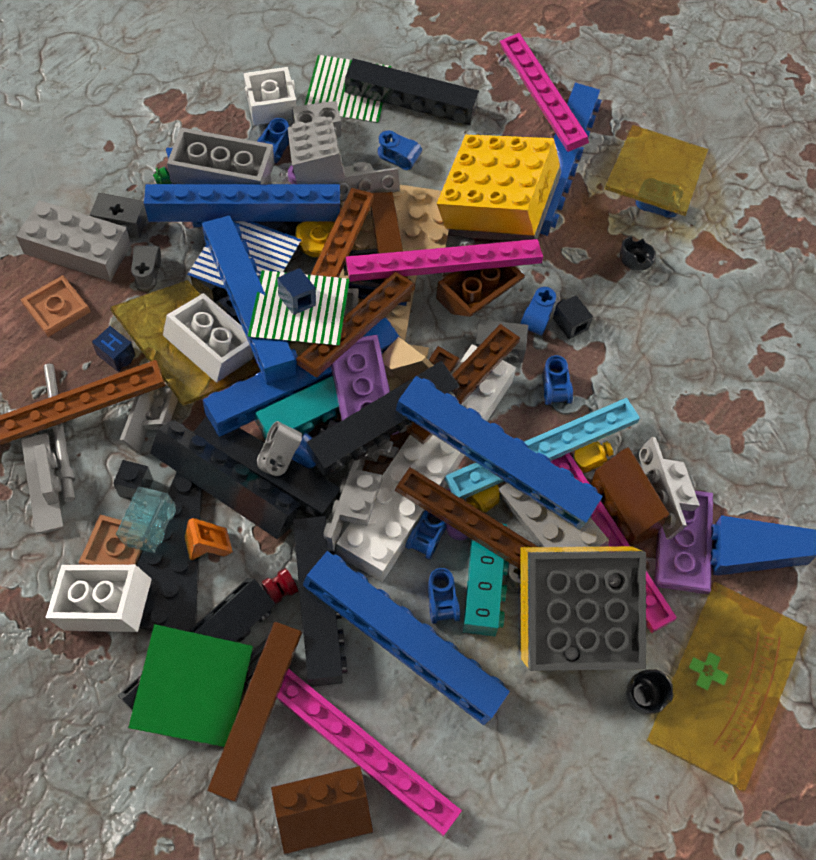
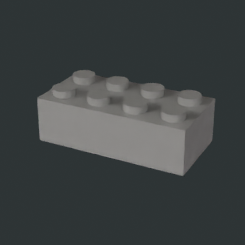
M322 116L314 119L312 122H297L288 127L292 167L297 184H330L346 180L332 117Z
M180 128L167 162L170 180L178 184H268L274 166L273 144Z
M41 200L37 202L16 236L23 253L107 281L112 280L131 247L126 227Z
M506 483L499 488L502 501L532 539L538 543L539 547H609V539L591 517L579 530L510 484Z

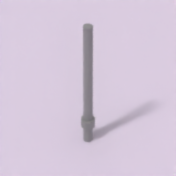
M45 364V380L48 398L58 395L54 365ZM61 423L53 426L59 465L57 476L62 484L64 501L71 502L75 500L72 483L75 481L74 471L70 468L64 426Z

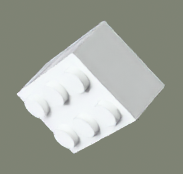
M204 293L166 315L163 336L216 383L253 358V352L242 326Z
M62 565L46 618L64 631L138 632L151 578L136 565Z

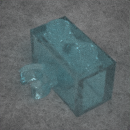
M138 486L115 535L127 547L155 553L158 545L164 539V532L169 521L175 515L176 504L165 492Z

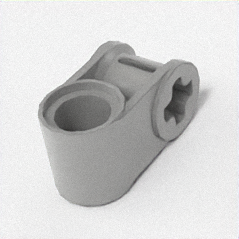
M276 421L271 426L266 441L258 455L257 465L259 469L275 476L285 473L295 451L300 445L302 433ZM271 458L276 461L274 466L270 464Z

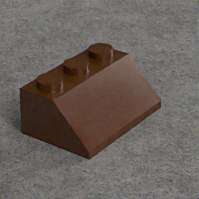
M515 266L452 272L438 282L436 299L451 314L471 317L523 280L525 275Z
M630 448L623 449L595 471L591 485L597 489V493L603 496L601 499L604 502V507L614 519L628 544L634 546L657 536L670 514Z
M360 766L271 787L284 855L373 833L367 794Z

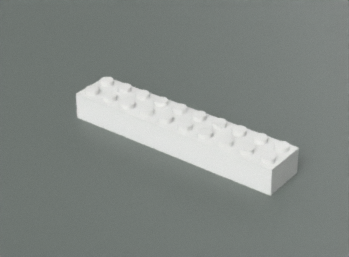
M473 344L470 346L453 373L478 348ZM502 360L461 405L467 409L472 408L480 413L481 418L488 421L512 384L516 367ZM410 435L382 475V484L368 525L350 522L336 543L337 555L383 582L405 549L412 530L417 526L425 511L420 506L395 491L396 486L409 467L444 488L447 484L445 476L455 472L465 455L434 435L424 445Z

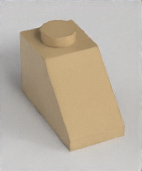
M400 337L382 354L386 374L392 380L397 377L404 383L434 366L424 355Z

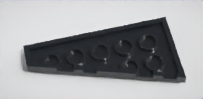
M178 472L174 476L137 564V567L151 578L139 628L151 632L153 631L154 624L188 632L196 625L200 557L190 560L185 541V532L188 520L191 518L200 520L202 488Z

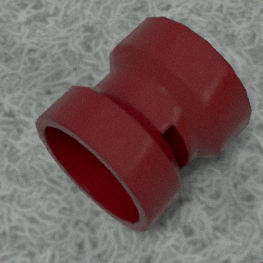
M286 568L277 572V576L274 578H266L261 581L263 589L276 603L275 605L282 602L283 597L286 595L292 596L299 592L293 577Z

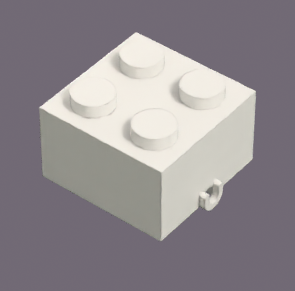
M288 67L244 73L245 92L253 125L266 124L275 118L293 119L292 107L297 106L294 93L295 84L294 80L290 78Z

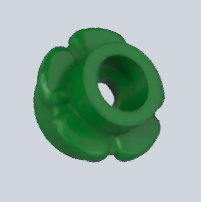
M165 166L155 169L156 173L153 176L157 184H173Z

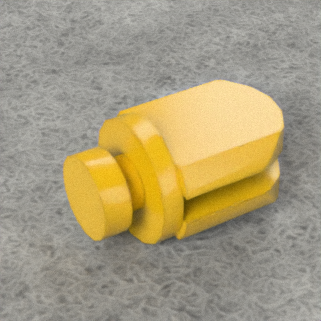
M599 441L575 450L574 461L582 473H586L602 466L607 462V456L614 455V452L608 441L603 442L602 445Z
M497 485L467 497L466 501L480 511L487 513L500 501L499 487Z

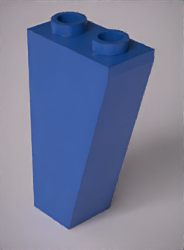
M722 515L716 524L711 526V540H714L713 549H711L712 561L710 565H713V575L719 576L808 565L816 557L815 529Z

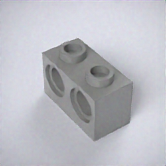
M336 101L292 107L293 124L297 122H312L314 119L322 116L332 117L336 136L341 137V118Z

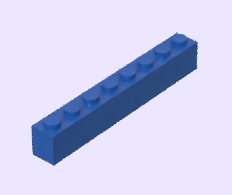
M575 82L567 105L589 138L590 131L587 129L593 128L596 115H593V113H598L602 102L601 99H598L600 89ZM556 133L554 141L562 173L540 234L547 236L551 227L556 228L560 216L556 214L557 210L562 211L566 200L563 194L569 193L572 180H569L570 176H575L578 164L575 162L576 160H581L584 147H578L567 152Z
M146 184L144 206L148 222H207L229 215L233 222L336 221L340 213V184Z
M230 215L203 222L204 240L266 385L296 376L295 365L298 356L295 349L290 350V341L247 337L257 291L265 296L266 294L260 283L261 275L257 276L255 260L253 257L249 258L248 245L246 241H241L240 239L242 234L239 225H234Z
M386 317L363 336L377 335L382 354L400 337ZM296 364V376L267 385L262 373L259 372L252 378L236 382L231 387L220 392H214L203 399L205 414L220 437L255 421L256 412L331 377V367L329 366L316 378Z
M415 376L398 400L396 411L579 530L587 523L603 497L597 493L598 491L594 486L575 479L569 470L558 468L551 463V460L546 455L535 453L527 448L528 446L524 441L519 438L510 437L504 433V429L495 423L490 424L481 418L480 413L472 408L467 409L462 406L453 395L442 393L428 379H421Z
M327 551L307 574L303 583L305 588L483 726L493 718L510 692L505 688L504 683L500 679L488 675L482 670L478 662L466 658L453 643L444 641L436 635L435 630L425 623L422 624L415 619L409 609L393 602L387 592L372 586L362 573L354 572L346 566V562L340 556L332 555Z

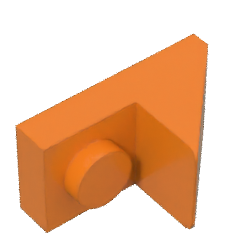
M195 518L188 520L185 541L190 560H194L207 552L223 557L233 553L227 528Z

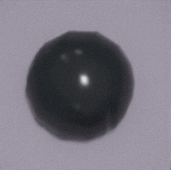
M628 236L622 241L620 259L623 265L631 270H646L654 264L656 251L653 246L645 243L644 239L633 241L632 236Z
M648 669L636 673L626 687L628 702L634 710L643 715L661 712L673 699V684L668 676L658 669Z

